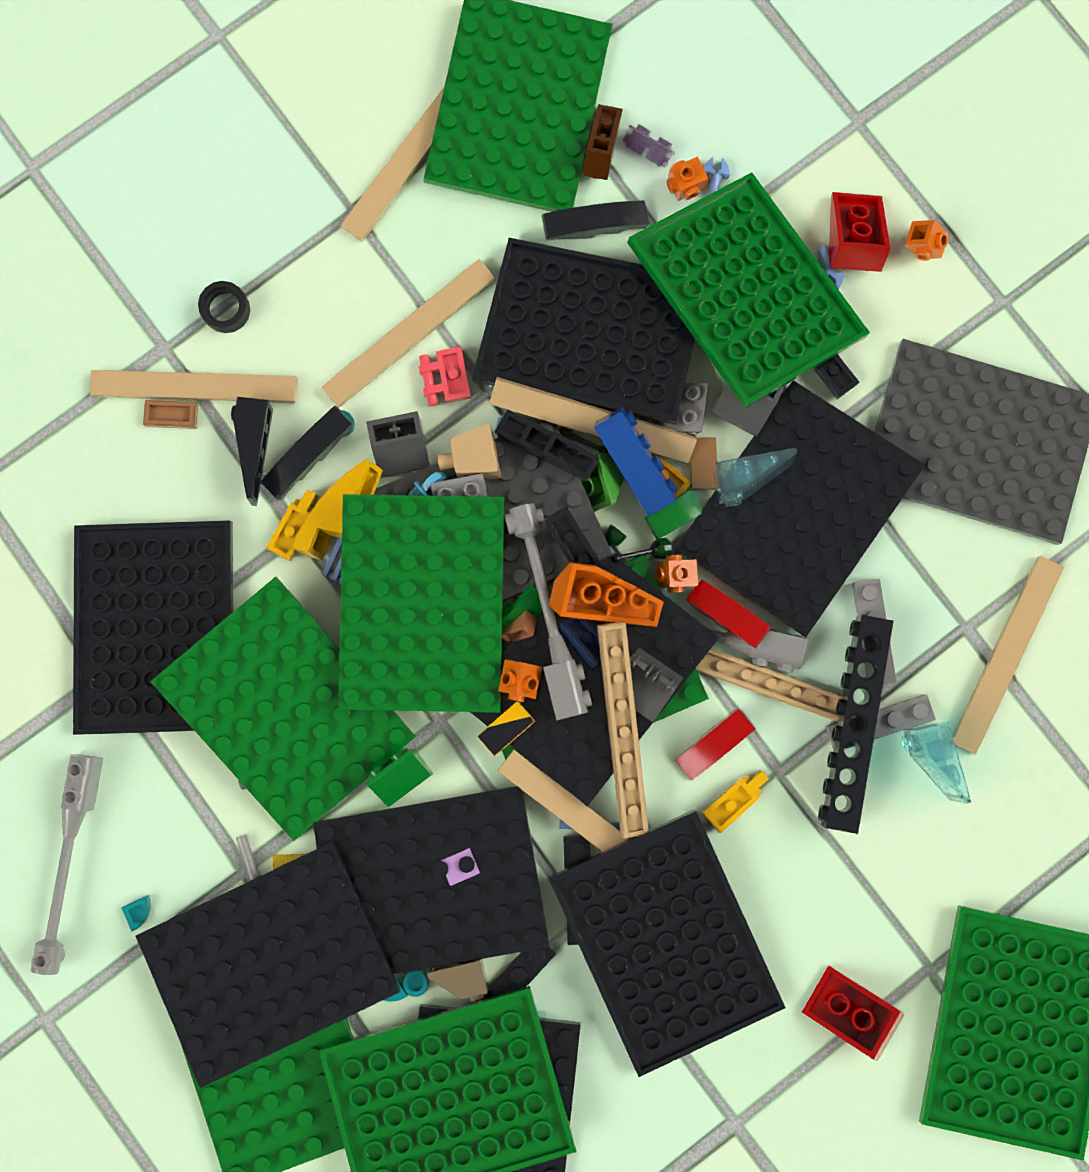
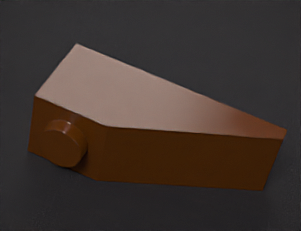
M598 104L586 149L583 176L608 180L623 111L622 108Z

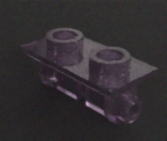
M629 124L628 127L633 129L631 134L626 133L622 142L626 144L625 147L630 148L639 155L647 147L649 151L645 158L658 167H666L670 161V158L667 157L669 152L674 155L676 153L670 149L673 144L661 137L657 141L649 137L651 131L640 124L636 128Z

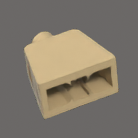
M490 423L451 437L452 452L437 455L440 470L455 468L458 478L483 473L484 479H501L494 433Z

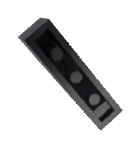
M237 397L236 405H233L231 409V420L234 423L246 498L252 506H257L273 408L269 400Z

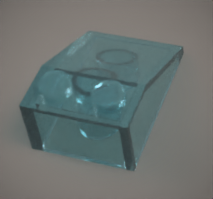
M792 448L715 462L714 479L719 504L725 503L727 507L741 504V500L747 499L792 466L797 455V449Z
M931 722L903 730L902 744L905 751L909 752L912 759L950 801L964 804L972 803L949 722Z

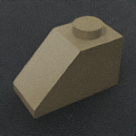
M482 959L431 967L427 972L428 979L459 999L468 998L469 1002L477 1001L484 998L483 994L488 993V983Z

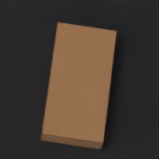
M145 400L143 425L145 427L197 429L198 403Z
M716 437L697 438L690 458L692 490H716L718 488Z

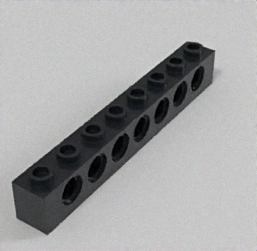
M859 615L850 624L849 635L853 637L851 646L847 647L845 653V662H848L847 672H843L840 687L844 688L842 699H838L836 714L839 715L838 725H834L831 739L835 741L833 752H829L827 767L830 768L829 778H825L822 792L826 794L824 805H820L818 820L821 821L820 826L827 829L858 834L893 620ZM865 637L870 638L873 642L871 651H866L862 646V641ZM861 663L866 664L869 669V673L865 678L858 674V666ZM857 689L864 693V701L861 704H857L853 699V694ZM854 715L860 720V726L855 731L849 727V719ZM849 742H852L856 748L854 755L851 757L846 756L844 752V747ZM848 769L851 773V779L843 784L840 780V773L842 770ZM843 795L847 800V804L844 809L838 810L835 806V801L839 796Z

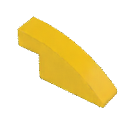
M365 459L346 472L327 490L309 513L298 532L292 548L307 557L323 560L331 537L342 539L343 494L374 495L383 470L370 460Z

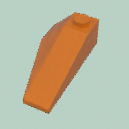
M570 562L554 580L549 606L562 617L608 622L624 621L626 624L657 627L663 601L596 565Z

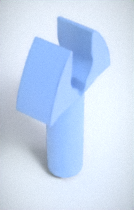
M713 157L704 166V170L710 179L709 194L719 190L722 178L729 179L730 170L723 157L720 170L717 173L712 168Z
M825 245L820 246L818 254L821 266L839 290L843 282L844 272L836 273L833 271L828 247Z

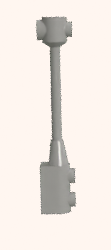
M533 503L514 507L504 516L509 535L515 534V537L525 540L549 634L548 643L552 665L543 667L556 720L587 713V707L592 706L589 691H583L580 680L585 679L582 664L576 665L575 660H573L562 635L559 633L554 610L549 606L550 594L535 536L541 531L540 525L545 524L542 509H536Z
M710 629L720 637L717 642H721L753 658V664L767 667L768 662L777 663L778 670L793 673L794 668H801L809 640L803 636L770 629L757 648L754 649L729 632L725 633Z
M70 754L60 807L62 809V836L64 838L45 939L35 943L30 970L35 974H58L60 964L65 957L64 945L56 938L73 845L86 812L92 811L95 808L103 757Z

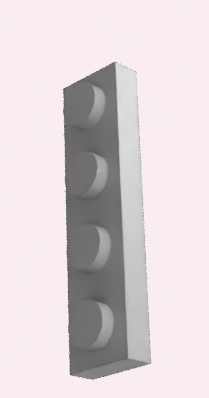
M880 579L853 582L852 588L857 616L866 615L886 619ZM865 637L862 641V646L866 651H871L873 642L870 638ZM891 644L889 646L883 684L897 682ZM865 664V670H866V676H867L868 673H869V669H868L867 665Z
M922 695L879 709L874 740L936 720L928 695ZM850 718L849 727L853 731L857 730L860 726L859 718ZM838 723L825 726L833 749L835 741L831 739L834 725H838ZM849 742L845 745L844 749L853 747L855 745L852 742Z

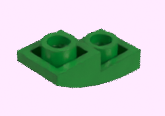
M691 489L678 496L672 504L650 516L646 515L644 519L657 540L699 516L703 508Z
M529 584L513 605L507 603L503 608L502 630L526 610L535 618L543 612L538 591L534 586Z

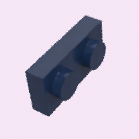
M569 617L558 627L559 631L591 669L601 663L598 631L588 619Z

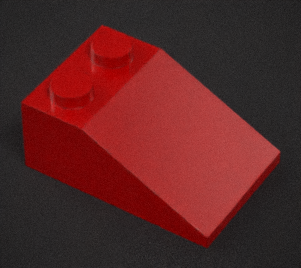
M832 192L829 236L831 268L882 272L891 249L882 196Z
M829 965L802 1010L803 1014L877 1062L905 1015Z

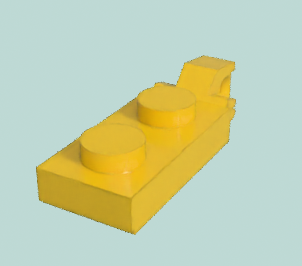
M307 489L301 501L295 499L293 504L290 503L266 549L288 561H292L296 550L292 548L294 541L307 516L314 508L319 495Z
M761 770L751 778L747 774L742 778L740 777L701 813L719 833H722L760 799L759 796L763 792L759 788L769 778Z

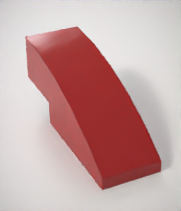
M702 579L686 598V601L692 608L710 618L716 625L754 649L757 648L771 629L759 617Z
M734 709L679 755L675 762L693 780L744 740L755 728L739 709Z

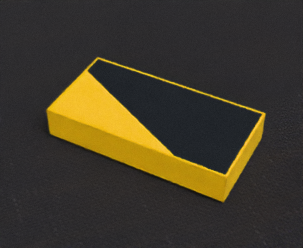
M517 701L477 737L495 757L530 727L535 720Z

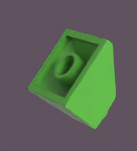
M610 453L596 454V456L600 457V460L587 481L580 479L594 512L615 504L624 481V476Z

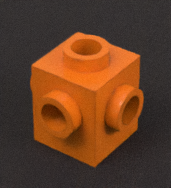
M697 156L686 162L681 160L673 164L669 170L666 184L669 192L675 194L678 201L685 198L690 200L698 196L700 191L706 189L709 178Z
M935 220L912 221L904 245L919 260L929 261L930 259L942 258L944 249L948 244L949 234Z
M682 555L666 556V561L656 562L655 579L659 583L660 588H668V593L684 592V587L698 586L697 560H682Z
M505 659L498 691L508 693V699L524 702L525 697L536 699L542 667Z

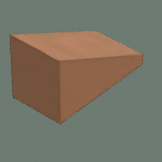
M526 610L502 630V639L510 644L513 641L516 642L534 636L537 618Z

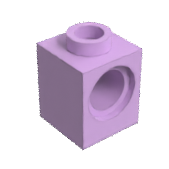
M470 848L441 860L448 865L446 877L450 886L480 873L476 862L474 869L469 873H464L459 869V861L462 857L470 856L474 860Z

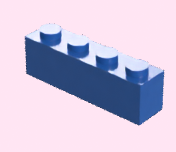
M622 406L597 421L594 429L644 511L650 516L675 502V492L678 490L671 478L666 479L663 474L664 466L657 455L653 457L648 449L651 447V444L644 433L639 434L635 427L637 421L630 410L626 412Z

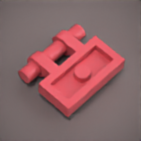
M461 347L436 351L438 360L436 362L430 363L428 354L419 356L420 366L418 368L420 375L423 376L425 386L423 394L427 398L429 407L438 405L437 396L439 394H444L446 403L471 399ZM440 371L442 384L435 385L433 373Z

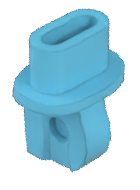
M435 472L424 483L416 480L414 482L415 487L408 494L433 496L430 483L444 481L449 477L444 472Z

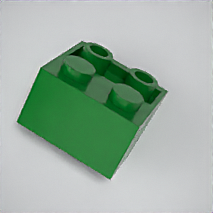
M401 749L391 757L393 762L390 765H380L369 773L371 779L365 783L387 807L393 805L434 774L416 749Z

